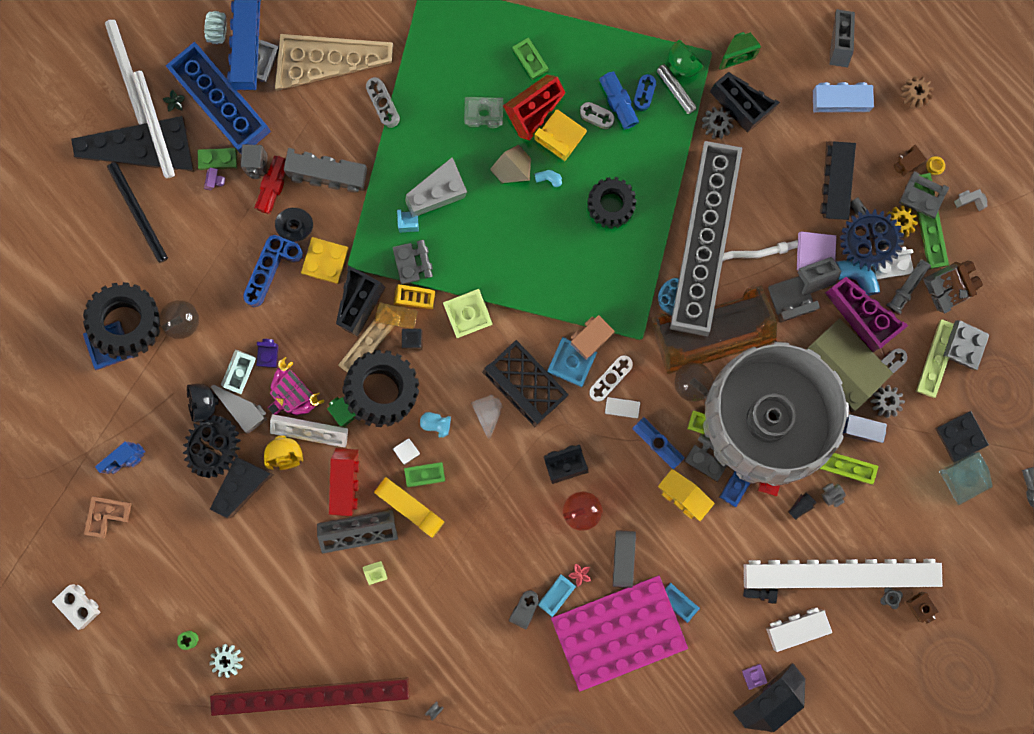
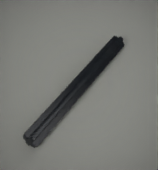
M116 162L109 164L107 168L159 263L166 261L168 257Z

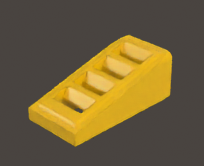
M398 284L395 287L393 305L433 309L435 290ZM402 291H405L404 300H400ZM409 292H413L411 301H408ZM417 293H420L419 303L416 302ZM425 294H428L427 304L424 303Z

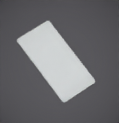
M607 397L605 414L638 418L640 402Z

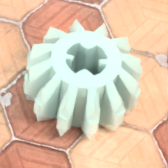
M219 11L207 13L204 26L207 42L212 44L224 42L227 30V18L224 13Z
M224 644L222 649L217 647L215 648L216 653L210 655L215 660L210 661L209 664L216 666L212 669V672L219 670L218 677H222L225 673V677L229 678L231 673L233 675L238 674L236 668H242V665L238 662L244 659L243 657H237L241 653L240 650L233 652L235 649L234 645H231L228 650L227 644ZM225 658L230 659V663H223L222 660Z

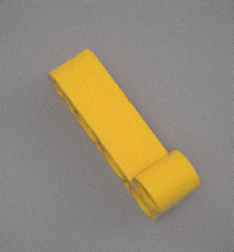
M387 477L382 480L374 491L376 495L432 538H434L445 523L444 520Z

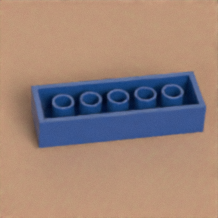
M193 42L165 65L241 155L242 144L256 145L271 132L265 122L237 90H233L231 83H228V79L196 42Z

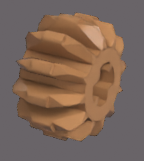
M914 76L912 80L907 79L906 85L901 87V90L904 91L901 97L906 98L904 104L910 102V108L916 105L918 109L923 105L927 106L929 100L933 98L931 92L934 88L928 87L931 81L925 83L924 77L918 79L917 76Z

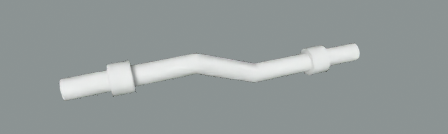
M798 240L788 243H777V246L758 251L726 252L723 255V261L733 258H761L776 253L784 254L788 250L798 248Z

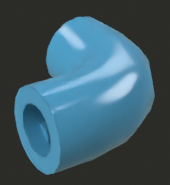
M853 260L836 261V264L842 271L838 280H842L845 277L855 280L868 296L880 293L875 273L871 269L868 271L867 266L864 265L860 270V264L858 263L853 266Z

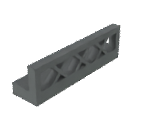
M393 510L317 524V537L322 553L398 540ZM392 529L393 534L384 535L382 531ZM366 533L373 534L371 538L362 537ZM349 536L354 538L353 541L346 542L343 540L345 537ZM332 540L335 543L325 546L324 541Z

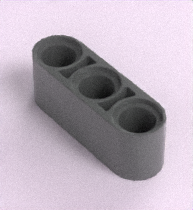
M616 530L613 587H633L636 531Z

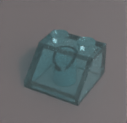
M980 452L973 453L939 471L958 505L993 487L989 468Z

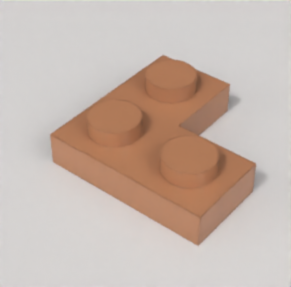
M92 496L84 535L105 538L109 519L128 522L132 503Z

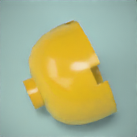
M277 436L275 440H272L266 446L264 451V464L270 470H274L273 466L279 467L280 470L291 469L299 466L300 460L304 461L300 445L297 441L286 438V436Z

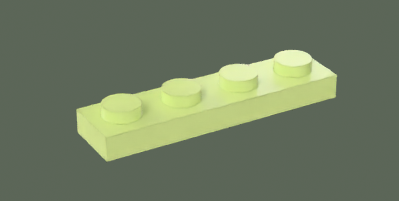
M942 319L939 320L916 392L936 398L948 362V358L943 355L954 325L953 323Z

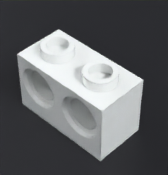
M72 584L66 587L52 602L80 630L84 629L101 612L97 609L99 607L97 603L92 599L89 600L84 595L86 592L81 586ZM70 593L75 596V601L72 604L68 601ZM83 607L88 610V615L86 618L82 617L81 615V609Z

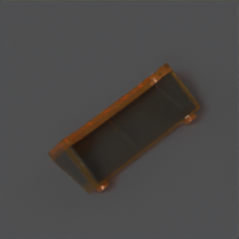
M762 285L748 288L743 294V298L714 306L711 329L708 336L670 330L672 318L668 314L661 313L651 317L652 328L667 374L739 354L752 347L759 348L777 342V320Z

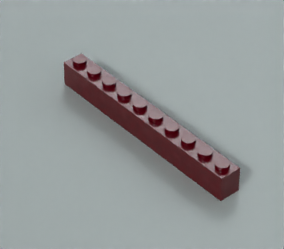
M409 677L214 693L210 696L211 716L409 700Z

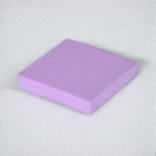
M809 232L798 233L797 270L830 257L835 261L836 235Z

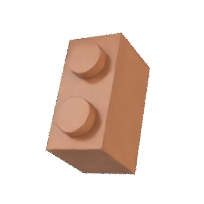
M599 315L596 318L592 316L585 323L587 327L583 331L577 330L571 336L573 340L570 344L586 360L615 332Z

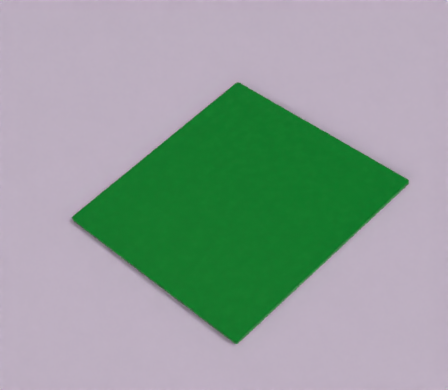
M417 0L391 98L400 120L398 125L393 128L384 125L348 265L362 272L400 281L392 247L411 243L413 250L418 249L417 241L424 240L425 246L429 250L428 258L429 263H432L433 269L431 271L433 277L425 279V274L422 272L419 273L420 281L410 284L459 296L479 289L484 302L587 327L585 323L592 316L596 318L599 315L615 331L614 334L642 340L712 52L686 45L705 67L692 77H683L680 74L676 76L670 70L696 106V110L688 114L657 73V69L665 64L668 69L671 66L668 61V54L676 42L503 0ZM528 37L549 68L547 72L534 80L531 79L512 49L513 46ZM609 72H615L622 88L627 91L630 97L631 106L639 120V123L632 128L624 130L616 112H613L609 106L608 96L599 80ZM649 74L656 80L655 90L649 108L645 111H639L634 107L635 94L640 78L643 75ZM544 76H557L566 93L552 112H549L544 118L543 124L535 130L531 140L520 138L503 105ZM646 80V82H642L645 84V91H647L649 85H651L649 80ZM642 95L641 100H637L641 106L647 103L645 102L646 95ZM590 102L612 112L614 115L613 125L609 129H602L583 120L580 116L581 106L584 103ZM588 108V110L584 109L586 116L589 114L596 116V114L591 112V108ZM555 110L561 111L587 130L566 161L534 140L536 131L539 128H543ZM387 113L389 117L388 121L390 122L392 120V115ZM598 116L599 118L603 119V124H606V122H611L608 120V116H605V118ZM519 145L531 158L530 181L502 184L490 169L504 152ZM453 158L467 191L465 198L418 215L419 232L400 233L397 210L401 209L402 212H410L405 202L406 194L449 159ZM552 170L561 175L562 185L553 187L552 182L548 180L536 182L534 173ZM607 177H611V179L618 177L619 181L625 180L627 185L630 184L632 186L631 190L635 191L636 205L631 219L625 225L623 223L621 227L617 228V226H614L613 229H610L609 226L601 227L600 223L596 224L594 222L595 219L590 217V212L587 208L589 193L593 186L598 184L601 179L603 181L606 180ZM606 194L601 198V206L608 212H617L623 207L621 198L616 194ZM420 256L415 257L416 265L421 266Z

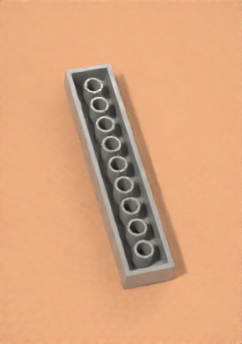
M708 141L704 142L670 330L708 336L710 333L742 147Z

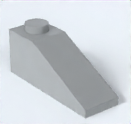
M216 385L211 386L212 390L245 433L249 434L267 420L264 416L266 412L261 405L256 406V404Z

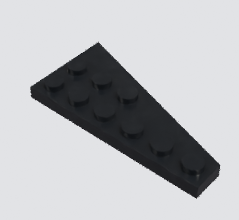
M179 116L158 121L173 170L180 169L194 172L184 117ZM147 123L71 139L76 159L109 161L111 163H126L155 168L161 167Z

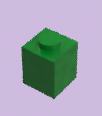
M336 397L329 403L330 407L327 409L340 427L344 428L356 419V414L349 412V405L345 404L343 397L340 399Z

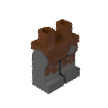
M972 261L954 262L950 266L923 278L929 294H932L931 298L937 311L945 314L953 306L977 295L976 290L982 287L983 283L978 276L970 279L969 273L976 270Z

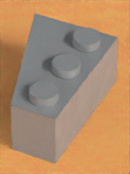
M453 158L449 159L406 194L405 202L412 218L465 198L467 191Z

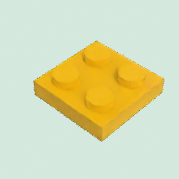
M312 237L301 274L339 284L349 248Z

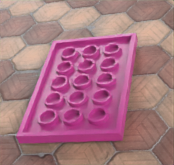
M660 575L635 584L632 588L622 589L551 617L579 692L688 649Z

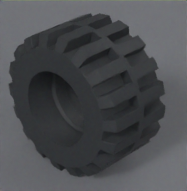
M607 177L604 181L601 179L598 184L593 186L589 193L587 202L589 215L595 219L594 222L596 224L600 223L601 227L604 228L609 226L610 229H613L614 226L618 228L623 223L625 225L631 219L635 210V191L631 190L632 186L630 184L627 185L625 180L619 181L618 177L614 179ZM606 194H616L621 198L623 207L617 212H608L601 206V198Z

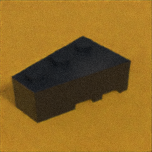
M728 72L713 85L710 93L727 111H730V115L748 133L772 113L780 102L776 99H770L764 95V92L760 90L758 92L748 86L747 82Z
M348 265L346 283H344L343 287L344 293L340 301L336 324L358 337L386 287L380 281Z
M235 457V464L231 465L209 510L226 518H232L274 474L244 459Z

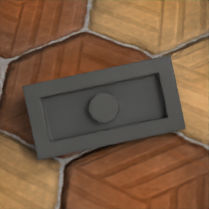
M832 257L799 268L797 273L805 284L802 290L804 296L836 284L842 271Z

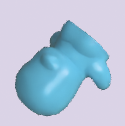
M426 412L421 416L420 426L422 429L439 432V438L446 437L449 434L451 416L441 417L439 414Z

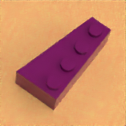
M845 277L826 291L825 294L868 348L875 352L909 325L904 321L901 322L895 317V314L887 311L879 305L880 303L877 300L870 298L865 294L864 290Z

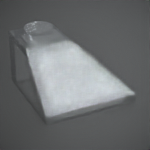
M493 395L471 402L488 440L492 439L501 415L500 409L503 408L499 398H494Z

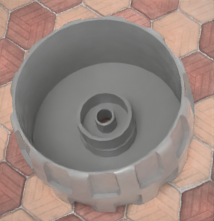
M774 342L771 345L759 348L752 347L739 354L717 375L705 401L703 428L705 437L710 438L715 458L723 467L728 465L736 471L740 479L753 484L762 482L772 486L785 485L803 479L817 471L840 446L844 438L842 433L845 422L849 418V403L846 402L841 386L842 381L836 371H833L820 358L821 356L814 351L792 346L787 342ZM768 413H774L777 418L776 421L770 420Z

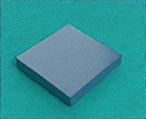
M562 337L547 372L582 387L597 352L595 351L586 360L570 344L571 340Z

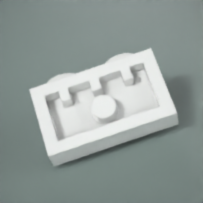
M901 247L902 252H896L899 255L898 259L892 258V265L886 262L885 269L879 265L878 271H876L874 266H872L877 280L910 275L913 271L910 255L913 253V250H906V247Z

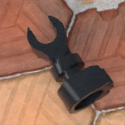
M744 588L743 596L746 598H760L761 601L768 599V603L776 604L778 589L769 588L768 592L766 589H761L760 591Z

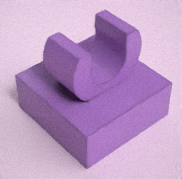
M209 168L207 170L204 189L212 190L215 185L221 187L224 185L225 177L216 176L218 169Z
M761 664L741 670L749 690L768 683Z

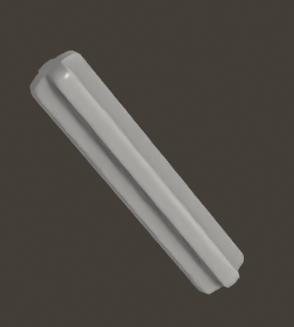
M665 64L657 69V73L688 114L694 112L696 106Z

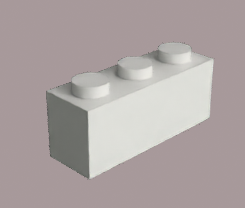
M818 607L807 610V614L800 616V614L789 616V620L781 622V620L770 623L771 627L766 628L773 650L776 652L832 633L825 610H818Z

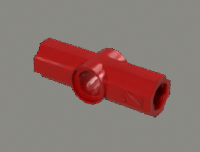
M274 155L268 173L264 175L261 181V191L254 209L265 214H271L276 198L281 194L286 174L284 171L285 158Z

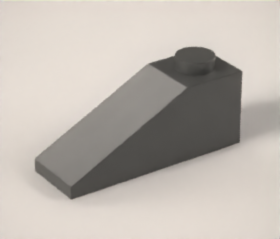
M836 9L829 65L847 68L854 52L855 12Z

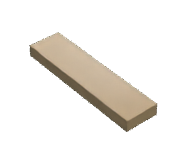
M385 305L338 366L348 372L350 366L354 364L358 357L362 358L363 354L367 352L373 354L374 350L377 349L401 317Z

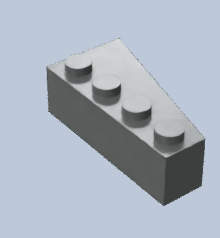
M288 148L284 171L292 182L302 183L306 181L310 182V185L318 187L324 184L336 190L342 187L354 193H358L359 190L364 191L367 175L366 165L346 160H339V163H337L334 158L322 156L319 159L317 156L312 155V153L304 151L302 155L294 153L295 149Z

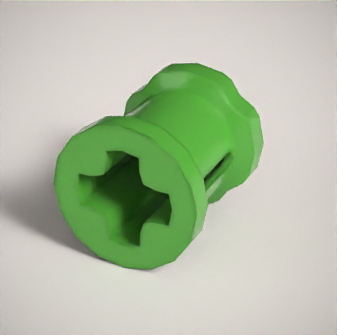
M192 631L183 632L178 636L177 644L183 650L193 648L199 640L198 635ZM191 637L192 641L189 643L184 642L186 638Z

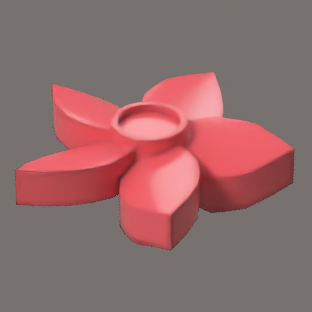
M575 564V572L571 573L569 577L576 579L578 587L583 581L590 582V577L586 575L590 567L581 569L578 564Z

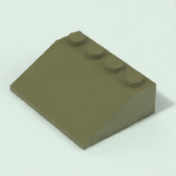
M840 318L806 349H810L820 355V358L839 375L845 399L849 403V411L851 413L856 411L893 374Z

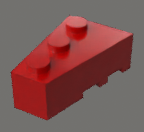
M544 76L503 105L520 138L531 140L535 130L543 124L544 118L549 112H552L566 93L557 76Z
M336 448L331 457L329 515L352 516L354 510L358 508V498H355V494L359 488V480H357L360 466L358 461L359 449Z

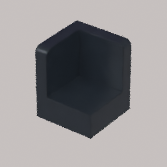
M402 329V349L422 350V329Z

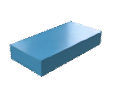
M669 583L665 591L673 611L688 623L700 608L672 583Z

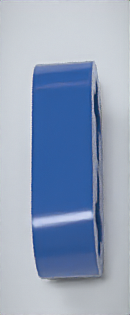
M643 75L639 80L634 98V107L639 111L647 110L651 104L656 86V80L652 75ZM646 80H649L651 85H649L648 90L645 91V84L642 82H646ZM642 95H646L645 102L647 103L641 106L637 100H641Z

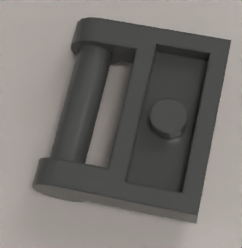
M913 171L899 203L934 219L949 187L946 185L941 186L919 176V173ZM916 182L938 192V196L935 197L913 186Z

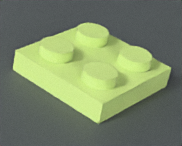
M479 289L443 302L456 338L493 325Z

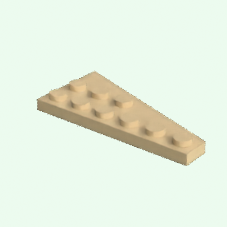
M280 34L275 90L278 91L392 63L393 43Z

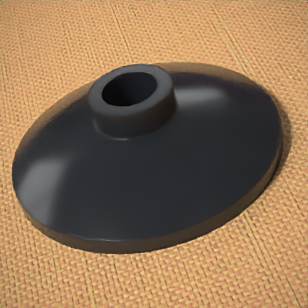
M288 208L280 212L276 217L275 229L282 238L292 242L302 241L311 234L313 220L310 214L303 209Z

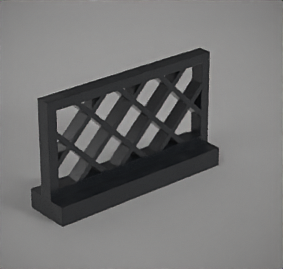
M517 340L494 361L489 363L482 372L534 428L569 396ZM515 346L521 351V359L510 358V351ZM499 361H508L507 371H500L495 365ZM510 361L521 362V372L510 371ZM524 362H531L534 365V372H523ZM510 375H521V384L513 385L510 382ZM523 375L534 376V386L523 385ZM537 376H544L547 379V386H537ZM523 388L534 389V399H526L523 396ZM537 389H547V399H536ZM550 390H558L563 396L559 400H550ZM536 402L547 403V411L541 415L536 409Z

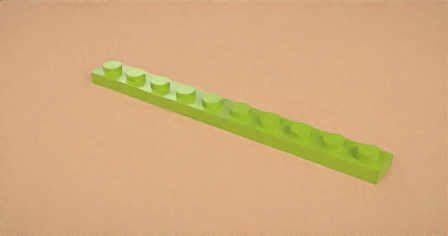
M693 410L687 429L705 435L703 428L705 414ZM834 453L819 469L874 485L879 466Z

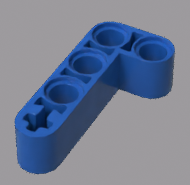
M272 235L266 240L243 295L248 305L259 307L263 303L282 258L291 262H298L302 259L303 250L298 244L277 235ZM279 241L280 247L275 250L272 249L273 242ZM293 248H297V255L293 257L289 256V251ZM266 259H273V264L270 267L264 266ZM265 276V282L260 285L257 284L258 277ZM251 295H252V296L256 295V296H257V299H256V300H255V299L251 300V299H250V296H251Z

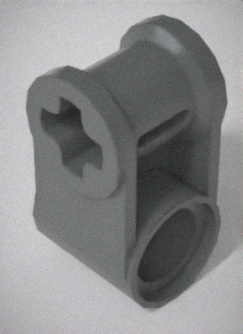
M528 590L522 594L509 618V622L525 630L527 629L538 605L537 593ZM533 596L534 603L526 604L527 600L525 597Z

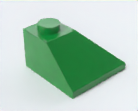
M741 32L734 36L720 63V70L753 60L757 57L761 45L751 32L747 34Z

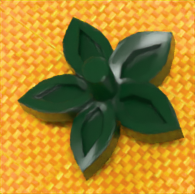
M172 89L170 97L163 98V101L169 104L168 112H171L174 108L183 111L180 103L184 101L185 96H177L176 92Z

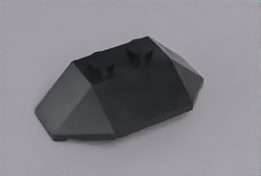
M791 663L734 710L733 714L747 729L775 732L804 708L805 677Z

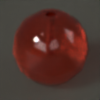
M585 491L575 492L570 495L564 502L562 510L566 523L572 529L578 531H586L596 527L601 521L603 514L599 499L594 494Z

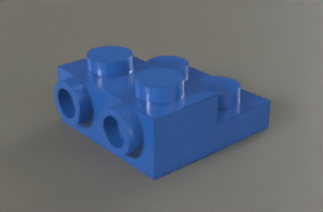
M125 441L97 464L95 468L99 473L115 474L122 466L135 467L142 461L141 457L144 456L145 450L138 443Z

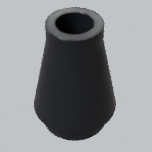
M805 492L798 497L788 513L797 520L805 513L814 509V505L817 502Z

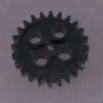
M213 415L206 420L199 421L200 425L194 423L195 429L188 430L191 435L185 436L188 443L183 444L184 447H187V450L183 452V454L188 455L184 459V461L189 462L187 467L192 469V473L206 478H211V476L217 478L218 474L224 475L223 469L230 470L229 463L235 464L232 459L233 457H238L235 451L240 449L236 444L241 441L236 438L239 432L234 431L236 426L232 425L231 421L221 416ZM201 438H202L204 441L208 442L209 445H208V444H205L203 441H201Z

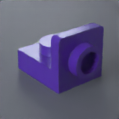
M262 339V342H257L256 366L277 368L279 345L274 343L272 339Z

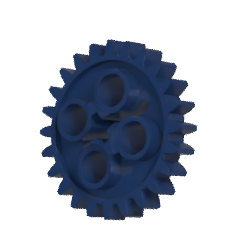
M867 209L865 215L858 212V218L851 216L852 223L846 221L848 228H842V232L846 235H840V240L844 241L840 243V247L845 248L843 255L849 254L847 261L853 259V266L859 263L860 270L865 265L868 271H870L871 266H874L875 270L878 271L879 265L885 269L886 262L892 265V258L898 259L899 255L896 252H902L900 246L904 245V241L901 240L904 233L899 232L901 226H895L897 219L890 221L891 214L884 217V211L878 215L876 209H874L873 214H870ZM869 224L872 227L873 240H875L876 256L872 254L871 241L869 240ZM881 226L885 231L878 233L875 231V228ZM861 229L864 230L866 234L863 236H858L855 232ZM885 244L888 246V249L881 251L878 249V246ZM860 248H867L869 252L861 254L858 250Z

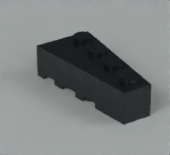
M826 141L824 183L822 186V195L824 197L820 206V214H823V218L849 220L856 143Z

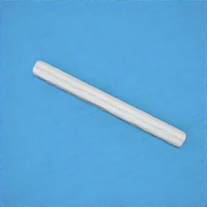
M110 19L105 22V26L138 124H145L147 120L132 76L133 70L115 20Z
M142 71L133 72L132 76L165 178L174 177L175 173Z

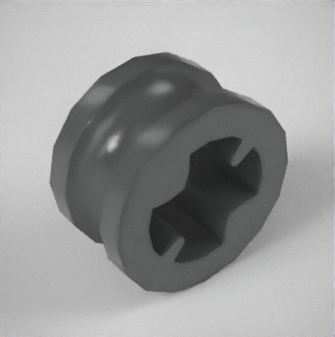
M436 701L425 715H429L431 717L430 720L433 721L444 707H439Z

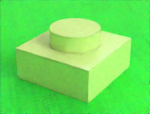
M382 561L363 567L369 585L387 580V574Z

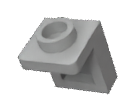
M980 189L972 193L969 190L959 194V198L954 201L956 208L971 202H975L978 211L987 207V198Z

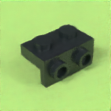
M571 445L564 450L552 451L544 456L545 465L552 484L589 473L580 445Z

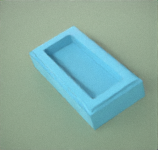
M560 575L540 600L538 606L553 617L576 586L563 575Z

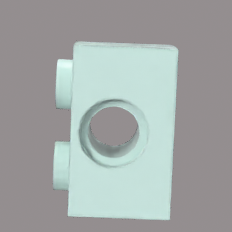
M235 349L222 380V387L242 394L256 358Z

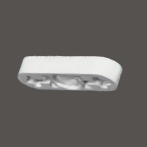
M620 356L598 379L589 392L592 400L596 402L604 400L626 376L633 366L630 357ZM621 360L624 362L625 360H627V366L629 368H623L620 371V373H622L623 375L620 377L618 372L612 370V368L615 367L617 370L621 365L619 361ZM613 373L616 376L617 380L614 384L606 382L605 377L607 374ZM600 381L610 388L608 391L606 388L602 391V397L594 396V389L598 390L602 386V384H599Z

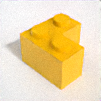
M673 469L658 485V488L663 491L661 495L669 502L674 500L673 504L691 520L694 517L701 521L715 504L697 485Z

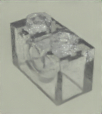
M465 97V124H468L469 127L487 125L490 128H497L499 125H503V98ZM481 110H487L489 114L485 117H482L479 115V112Z

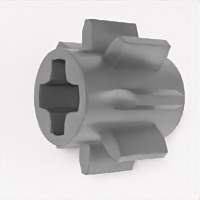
M830 483L823 488L825 492L821 496L829 507L831 505L838 507L844 503L842 498L846 494L839 484L834 486L833 483Z

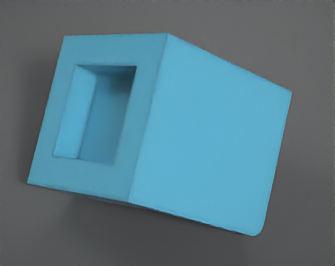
M401 209L397 210L399 232H419L418 216L412 218L410 212H402Z

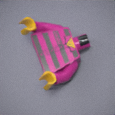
M284 357L278 363L279 367L274 374L271 384L272 391L270 394L274 397L275 401L267 408L274 415H277L282 409L288 414L294 415L309 413L317 405L324 403V399L318 401L317 396L320 393L313 394L298 376L289 369L293 366V362L286 365V357Z

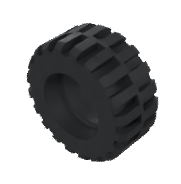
M117 282L111 283L112 287L109 288L105 285L101 288L100 293L95 292L92 295V301L88 300L86 303L87 309L83 312V324L87 336L95 349L98 348L99 352L103 355L109 354L110 358L116 359L117 356H120L121 360H124L130 355L133 358L138 357L140 351L145 353L148 351L149 345H154L156 342L155 337H158L160 333L161 320L156 302L153 297H150L149 292L145 289L141 291L138 285L134 284L133 287H130V284L127 282H123V285H118ZM127 307L139 312L141 321L138 327L128 334H112L104 327L107 315L117 308Z
M374 350L373 354L367 352L363 354L362 358L358 357L354 364L350 366L344 380L343 394L345 396L343 399L345 404L349 405V412L351 414L354 412L356 414L355 418L358 421L363 419L368 426L373 423L376 424V427H382L384 424L388 427L392 426L394 422L399 423L409 414L419 394V389L417 388L419 380L415 378V369L409 368L411 363L407 359L403 361L401 360V355L398 353L396 356L391 355V351L388 350L385 353H381V350ZM372 374H383L390 377L398 388L396 400L388 404H379L372 401L363 389V382L366 377Z

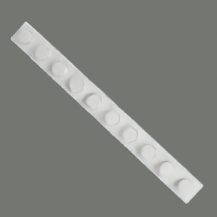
M854 559L846 560V563H838V560H826L825 564H819V560H807V564H799V560H787L788 564H780V560H768V564H761L760 560H749V564H744V588L943 587L942 563H935V559H923V563H916V559H904V563H897L896 559H884L885 563H877V559H865V563H858V560Z

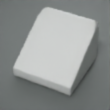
M410 438L393 448L404 465L420 455Z

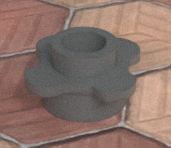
M886 587L880 602L882 605L887 604L892 609H897L903 594L901 591H894L891 587Z

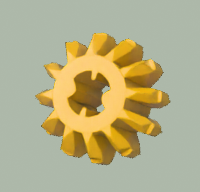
M901 206L900 209L894 207L892 212L889 211L886 215L891 214L890 221L897 219L895 226H901L899 232L904 233L906 238L909 236V232L913 233L915 231L913 226L918 224V222L913 220L916 218V214L910 215L912 209L909 208L905 211L904 206Z

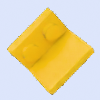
M555 110L543 128H539L536 131L534 140L566 161L587 130L561 111Z

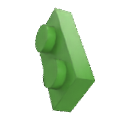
M529 37L512 47L532 80L548 71L549 68Z
M236 148L198 150V169L237 168Z
M443 462L404 468L407 487L446 482Z

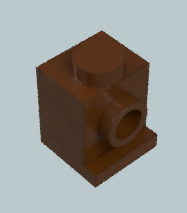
M915 144L898 157L899 161L894 164V168L899 174L905 176L927 159Z
M921 591L906 601L918 622L923 623L925 621L930 623L936 619L935 614L939 611L929 598L927 592ZM926 605L928 611L924 613L922 608Z

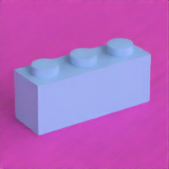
M823 82L816 85L813 89V112H870L874 107L873 85H867L865 82L856 83V85H848L846 82L830 85V83Z

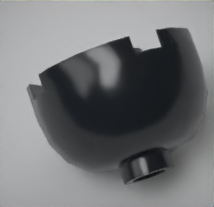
M205 384L187 385L186 391L187 398H189L188 408L191 420L199 422L210 418L215 412V406L219 404L218 396L213 394L211 388Z

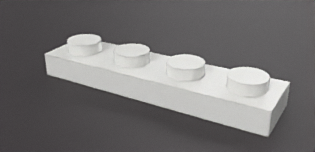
M272 414L270 420V434L346 447L348 428Z

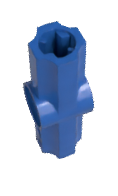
M615 72L603 75L599 80L608 96L607 100L613 112H616L624 130L634 127L639 123V120L631 106V100L627 91L622 88Z
M645 417L632 428L649 445L651 450L656 452L672 469L676 468L685 458ZM655 438L662 439V448L658 449L654 446L653 441Z

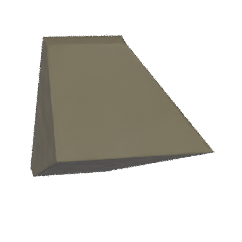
M517 145L504 152L490 170L502 184L530 181L531 158Z

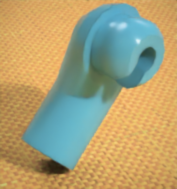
M552 170L534 173L536 182L548 180L552 182L553 187L562 185L561 175Z

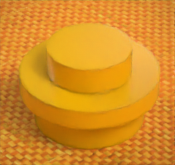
M931 157L926 163V169L931 175H940L945 170V162L941 157Z

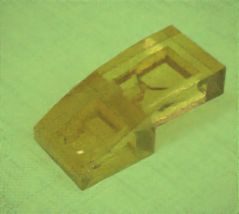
M379 302L374 322L414 329L418 311Z

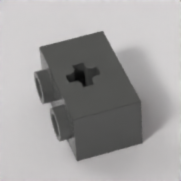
M242 144L241 168L247 176L253 179H260L267 172L268 154L262 145Z

